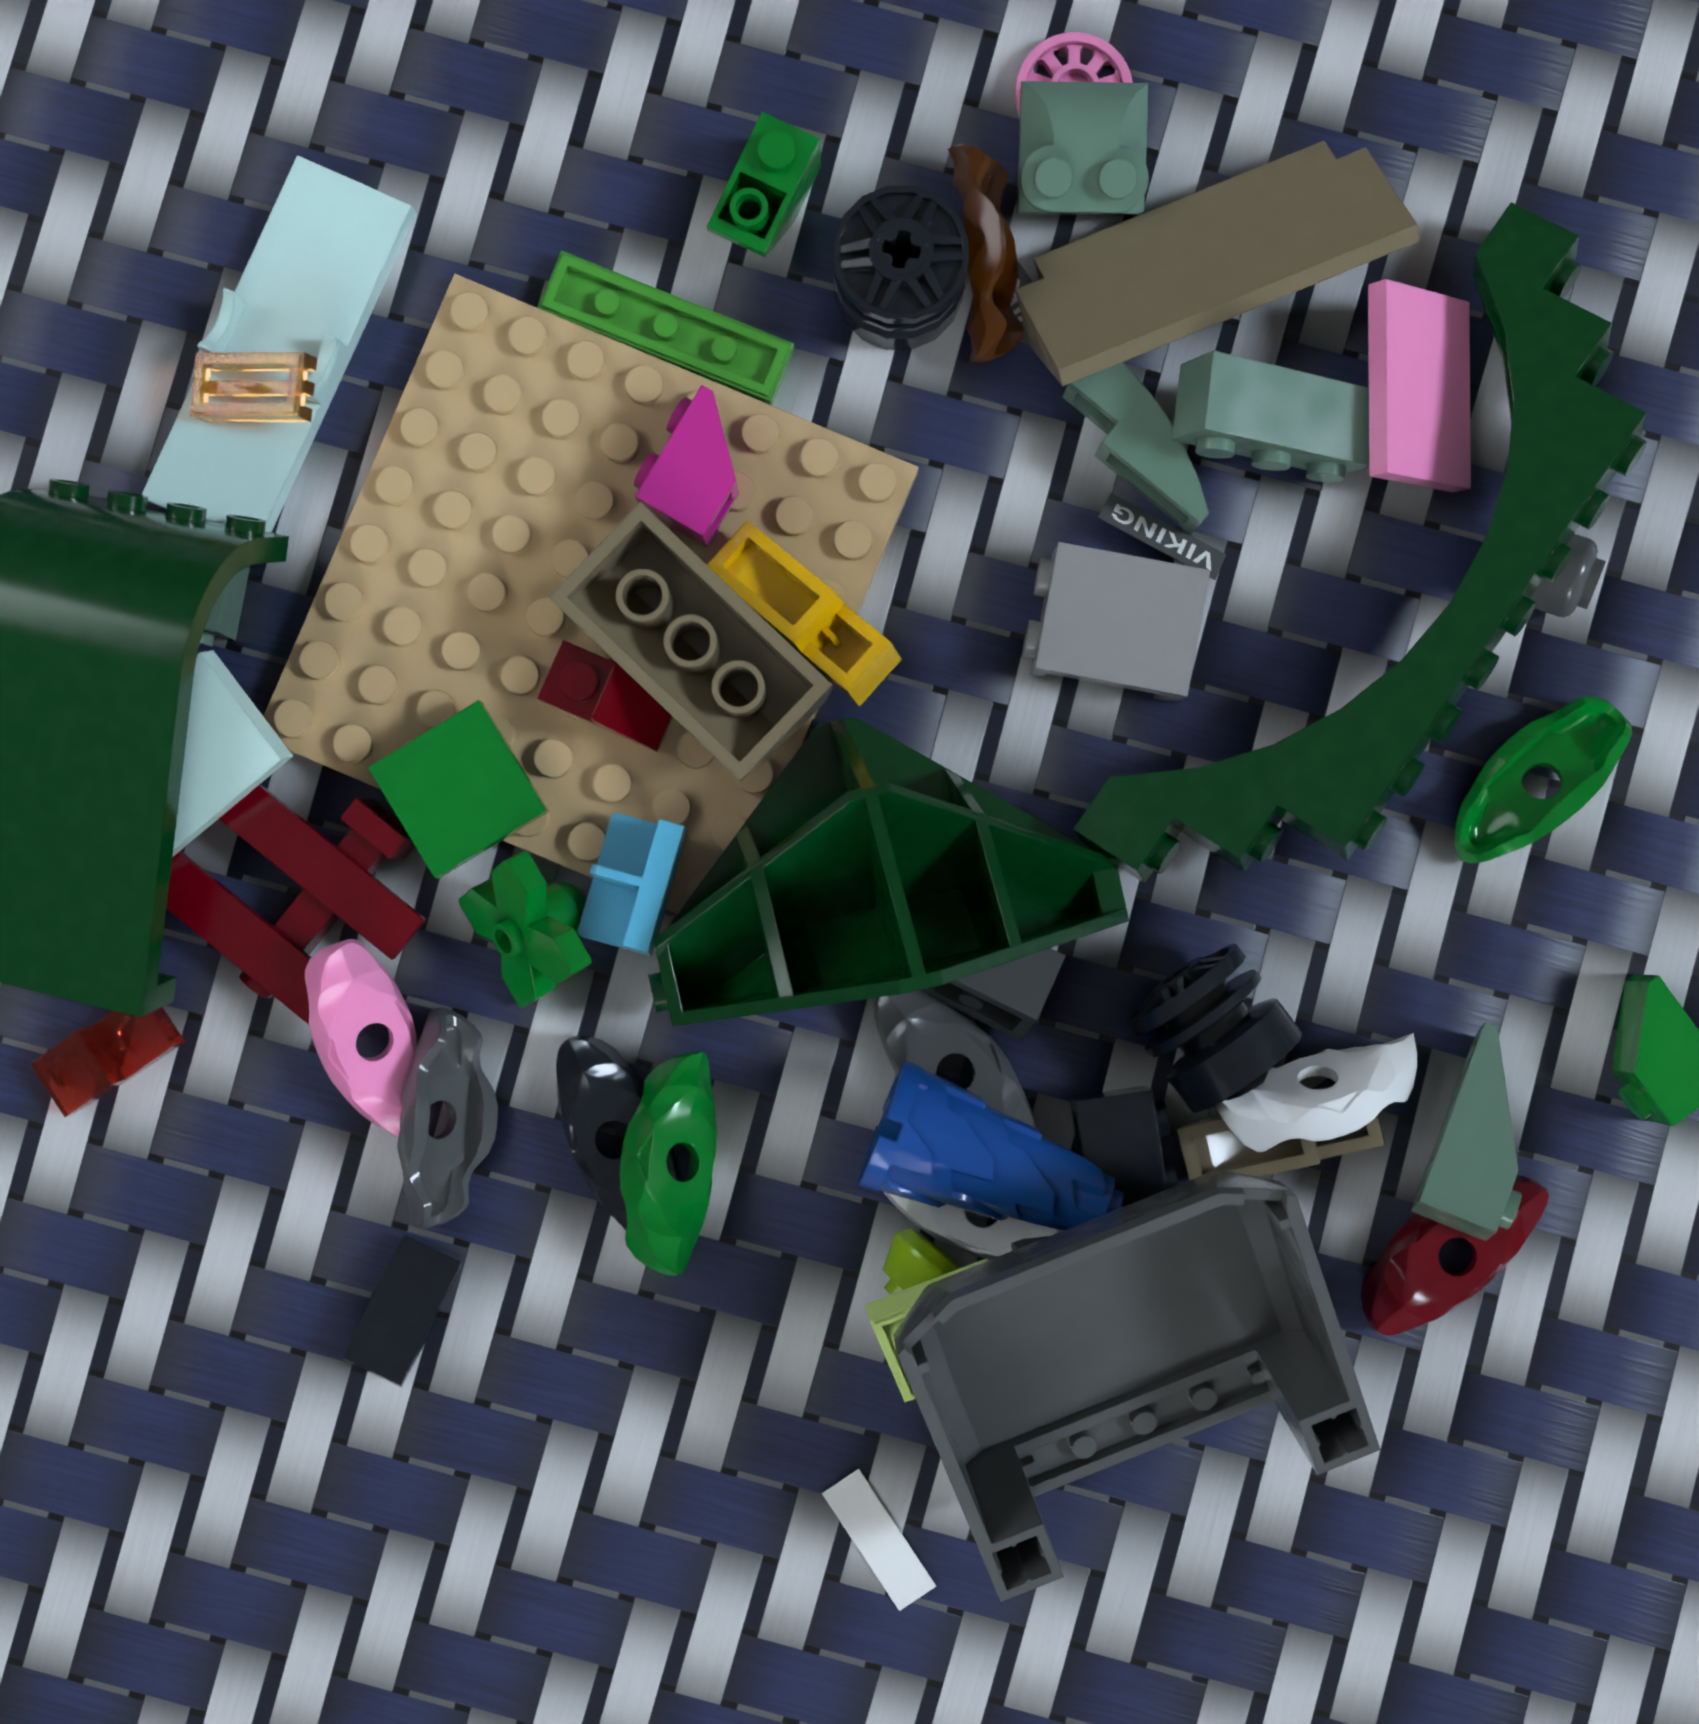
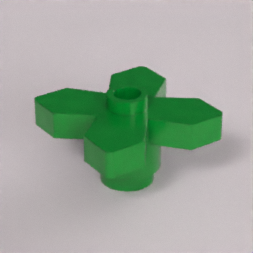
M526 850L502 861L491 871V879L471 888L458 900L474 931L493 941L495 947L500 952L502 978L521 1008L544 997L556 988L555 983L559 984L577 974L592 962L591 957L579 939L580 935L578 933V927L586 903L583 894L575 885L567 881L559 884L546 882L531 855Z

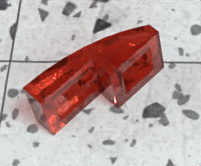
M163 1007L143 1017L112 1011L94 1025L78 1030L31 1063V1066L63 1116L68 1117L151 1066L183 1044L185 1040Z

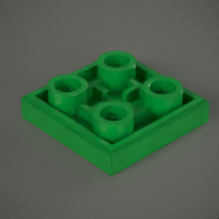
M477 700L368 767L436 879L442 878L549 812L484 703L480 700Z

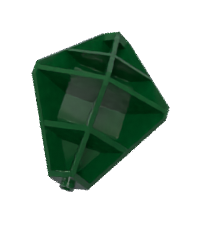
M850 717L818 724L814 727L667 929L653 939L660 972L648 974L656 1013L669 1010L672 1026L674 1027L899 995L935 987L1128 922L1129 917L1116 858L1089 849L856 717Z

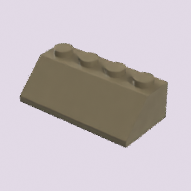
M641 502L549 596L551 601L740 781L784 745L833 694L832 684Z

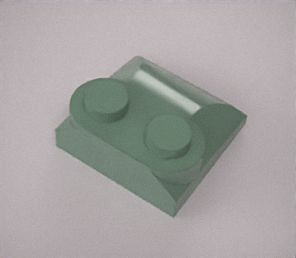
M1021 81L1016 214L1138 216L1143 214L1145 193L1149 182L1146 166L1148 83Z

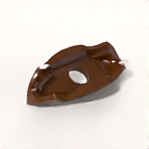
M958 144L947 150L953 159L954 175L952 185L963 201L964 229L969 241L968 268L973 292L972 312L967 325L972 344V354L969 363L987 362L997 359L1016 348L1024 337V327L1014 317L1010 306L1015 296L1018 282L1015 240L1007 221L1001 213L1002 193L1009 176L1008 172L996 160L987 156L977 147L969 144Z

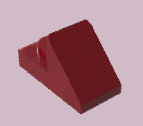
M565 640L561 643L537 698L545 704L658 752L673 718L616 662Z

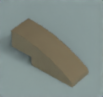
M1334 1084L1316 1089H1326L1333 1086ZM1220 1115L1183 1125L1176 1129L1190 1180L1217 1169L1262 1177L1320 1164L1321 1159L1385 1146L1378 1115L1361 1129L1326 1141H1309L1300 1138L1289 1139L1278 1143L1265 1152H1257L1245 1146L1229 1129Z

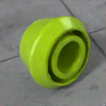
M907 1228L897 1231L893 1236L882 1269L891 1279L884 1288L888 1293L894 1294L961 1267L926 1236L913 1228Z

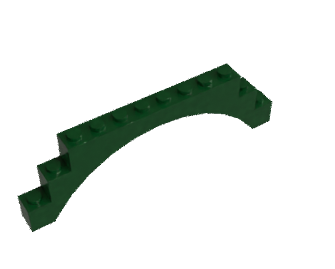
M1511 202L1475 253L1473 284L1479 294L1502 356L1511 432L1507 472L1486 539L1448 606L1400 662L1341 709L1279 742L1202 767L1128 776H1110L1073 828L1083 844L1095 852L1116 858L1118 867L1144 884L1153 871L1161 874L1172 863L1181 846V842L1176 839L1180 832L1243 872H1246L1254 859L1262 863L1272 853L1283 833V830L1277 827L1281 820L1346 861L1349 860L1357 847L1367 851L1372 846L1387 822V817L1380 814L1394 793L1404 797L1414 786L1425 766L1423 762L1418 760L1432 739L1441 744L1450 734L1462 713V710L1455 706L1468 686L1479 690L1486 682L1499 659V656L1493 653V650L1506 632L1515 637L1522 630L1536 606V602L1530 599L1543 579L1550 583L1557 579L1573 553L1574 549L1567 545L1579 526L1588 530L1593 527L1611 496L1604 492V490L1616 473L1626 477L1632 471L1648 442L1640 438L1646 412L1595 387L1606 372L1614 355V352L1608 349L1612 323L1564 299L1574 285L1581 270V265L1576 263L1579 235Z

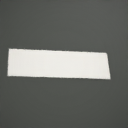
M857 1469L822 1493L899 1611L936 1587L860 1469Z

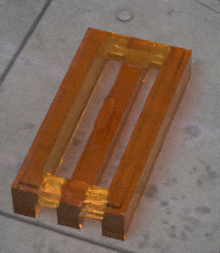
M305 352L196 353L190 416L201 421L311 422L312 409L305 406L306 396H314L315 384L307 379L308 371H316L317 358ZM211 371H289V380H210ZM208 396H287L286 403L208 402Z

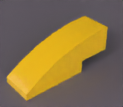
M748 520L707 564L817 671L858 707L863 704L902 660L886 637L846 606L835 591Z

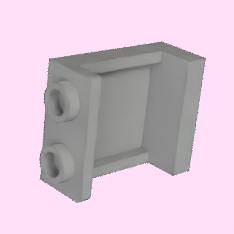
M1058 542L1051 559L1040 558L1033 595L1044 597L1040 621H1028L1023 644L1022 657L1033 659L1030 675L1043 677L1045 674H1052L1154 693L1153 699L1179 703L1188 696L1210 570Z

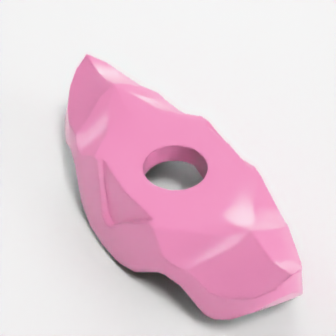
M355 939L344 940L318 951L309 959L306 966L305 982L309 1002L311 1037L326 1073L346 1100L374 1125L398 1137L402 1111L401 1093L411 1071L415 1049L419 1042L417 1031L409 1008L398 986L387 970L360 941ZM373 1023L384 1024L389 1032V1042L385 1050L375 1057L367 1058L360 1056L356 1049V1040L360 1031Z

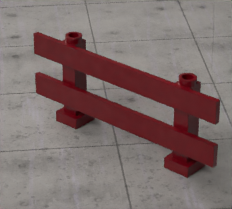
M260 784L222 815L219 820L304 888L273 926L185 853L179 851L172 857L166 909L242 970L239 978L249 989L267 999L274 996L309 1025V1002L305 982V969L309 959L312 958L309 955L338 918L342 919L391 960L398 956L426 921V918L373 876L387 857L389 859L406 858L415 845L402 823L375 800L355 798L340 817L343 822L351 827V830L340 844L336 846Z

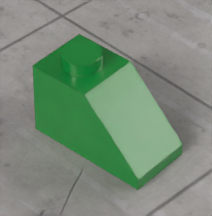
M1634 974L1624 983L1611 1070L1623 1085L1618 1090L1620 1098L1637 1118L1642 1121L1648 1119L1651 1122L1674 1126L1699 1108V1030L1659 975Z

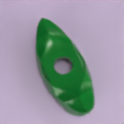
M1584 696L1552 714L1532 721L1508 739L1486 762L1460 807L1454 838L1460 861L1468 864H1478L1523 848L1555 830L1581 810L1605 784L1627 747L1632 735V726L1627 718L1609 701L1597 696ZM1535 767L1549 768L1558 775L1561 787L1552 797L1545 799L1532 797L1523 788L1522 778L1524 774Z
M686 1052L674 1056L658 1065L647 1075L644 1081L641 1102L628 1124L621 1152L619 1177L620 1190L627 1212L626 1246L633 1256L648 1268L669 1276L680 1275L686 1269L702 1229L710 1201L712 1171L716 1153L717 1125L709 1062L704 1052ZM676 1144L685 1146L691 1154L688 1177L681 1182L675 1180L670 1175L666 1164L668 1152Z

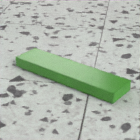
M562 250L538 305V308L769 405H772L795 350L794 343Z

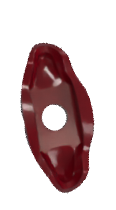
M1517 1175L1512 1190L1522 1193V1198L1514 1221L1509 1230L1498 1227L1497 1233L1487 1241L1415 1213L1393 1235L1383 1255L1363 1280L1361 1290L1362 1307L1372 1329L1384 1336L1406 1332L1441 1318L1481 1291L1520 1251L1538 1223L1548 1203L1549 1194L1547 1188L1536 1180ZM1464 1238L1470 1244L1473 1252L1470 1265L1460 1273L1451 1274L1445 1272L1439 1263L1440 1248L1449 1239Z

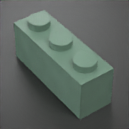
M1213 350L1180 365L1172 440L1196 445L1195 453L1203 457L1224 459L1231 458L1236 454L1252 458L1251 466L1258 469L1282 471L1294 467L1306 470V478L1312 481L1325 483L1342 482L1345 480L1346 473L1369 467V388Z

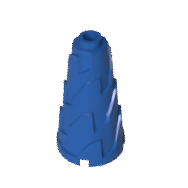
M903 1060L882 1109L884 1110L879 1125L874 1130L858 1180V1186L872 1191L879 1190L937 1208L947 1204L1000 1221L1010 1217L1057 1230L1069 1229L1121 1208L1124 1196L1122 1191L1114 1189L1115 1178L1104 1173L1102 1169L1088 1159L1042 1137V1133L1037 1128L986 1105L987 1103L979 1095L906 1060Z

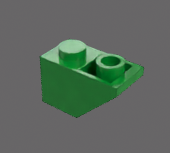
M761 112L707 224V231L766 257L795 222L821 168L820 138L767 113Z

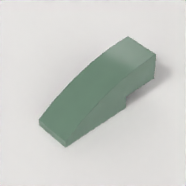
M1123 362L1068 384L1062 398L1107 434L1101 442L1095 457L1182 529L1192 535L1208 516V507L1199 478L1183 443L1172 440L1173 425L1147 388Z

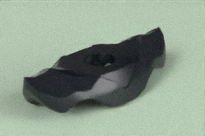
M581 1035L569 1037L558 1049L556 1058L557 1096L563 1128L572 1155L588 1186L607 1212L626 1230L627 1212L620 1190L619 1177L621 1157L615 1158L604 1154L598 1146L597 1134L600 1127L608 1121L616 1120L628 1126L641 1102L644 1082L620 1053L603 1040ZM673 1146L668 1152L666 1164L670 1175L677 1180Z

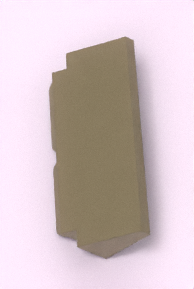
M1323 140L1034 257L1039 280L1015 289L1029 346L1058 382L1065 386L1420 242L1418 225L1366 147L1336 159Z

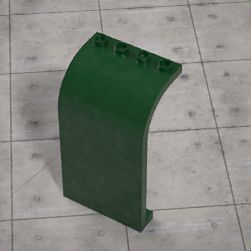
M49 479V489H18L0 495V983L143 1017L174 1002L177 977L159 973L193 677L202 634L218 597L238 572L254 564L286 562L289 536L266 532V521L254 517L228 514L226 515V522L222 523L207 520V509L200 506L168 502L166 511L148 508V496L109 490L107 499L90 496L89 484L64 479Z

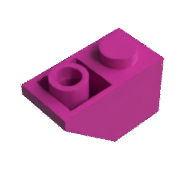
M701 385L693 400L684 397L676 406L666 428L672 434L660 455L651 452L647 456L635 477L634 486L639 489L635 496L638 504L641 502L661 522L708 548L737 499L739 490L714 393L709 388Z

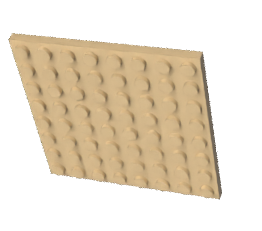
M454 273L263 717L289 751L380 789L368 769L369 766L477 700H480L484 703L549 810L545 815L502 841L593 878L589 874L592 864L597 865L612 814L620 813L656 824L659 819L683 825L687 831V837L666 906V910L678 914L806 740L817 711L784 745L742 781L738 780L674 717L658 752L653 751L537 699L563 640L615 662L551 601L549 596L638 505L635 496L639 489L634 486V480L641 465L651 452L657 455L661 454L672 435L666 428L673 411L684 397L693 400L701 385L709 388L714 393L739 495L708 548L667 524H663L706 565L748 520L835 591L843 603L858 615L917 477L919 467Z

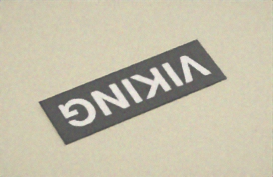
M1110 493L1098 516V519L1187 566L1210 570L1209 578L1216 580L1227 555Z

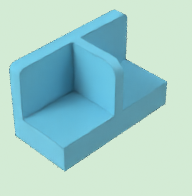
M620 813L612 814L597 865L592 864L589 873L593 879L578 927V933L581 937L652 957L655 948L653 939L659 934L687 837L685 826L659 819L656 824Z

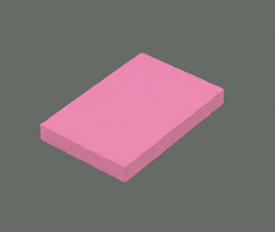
M1389 279L1368 284L1369 476L1448 492L1471 489L1470 302Z

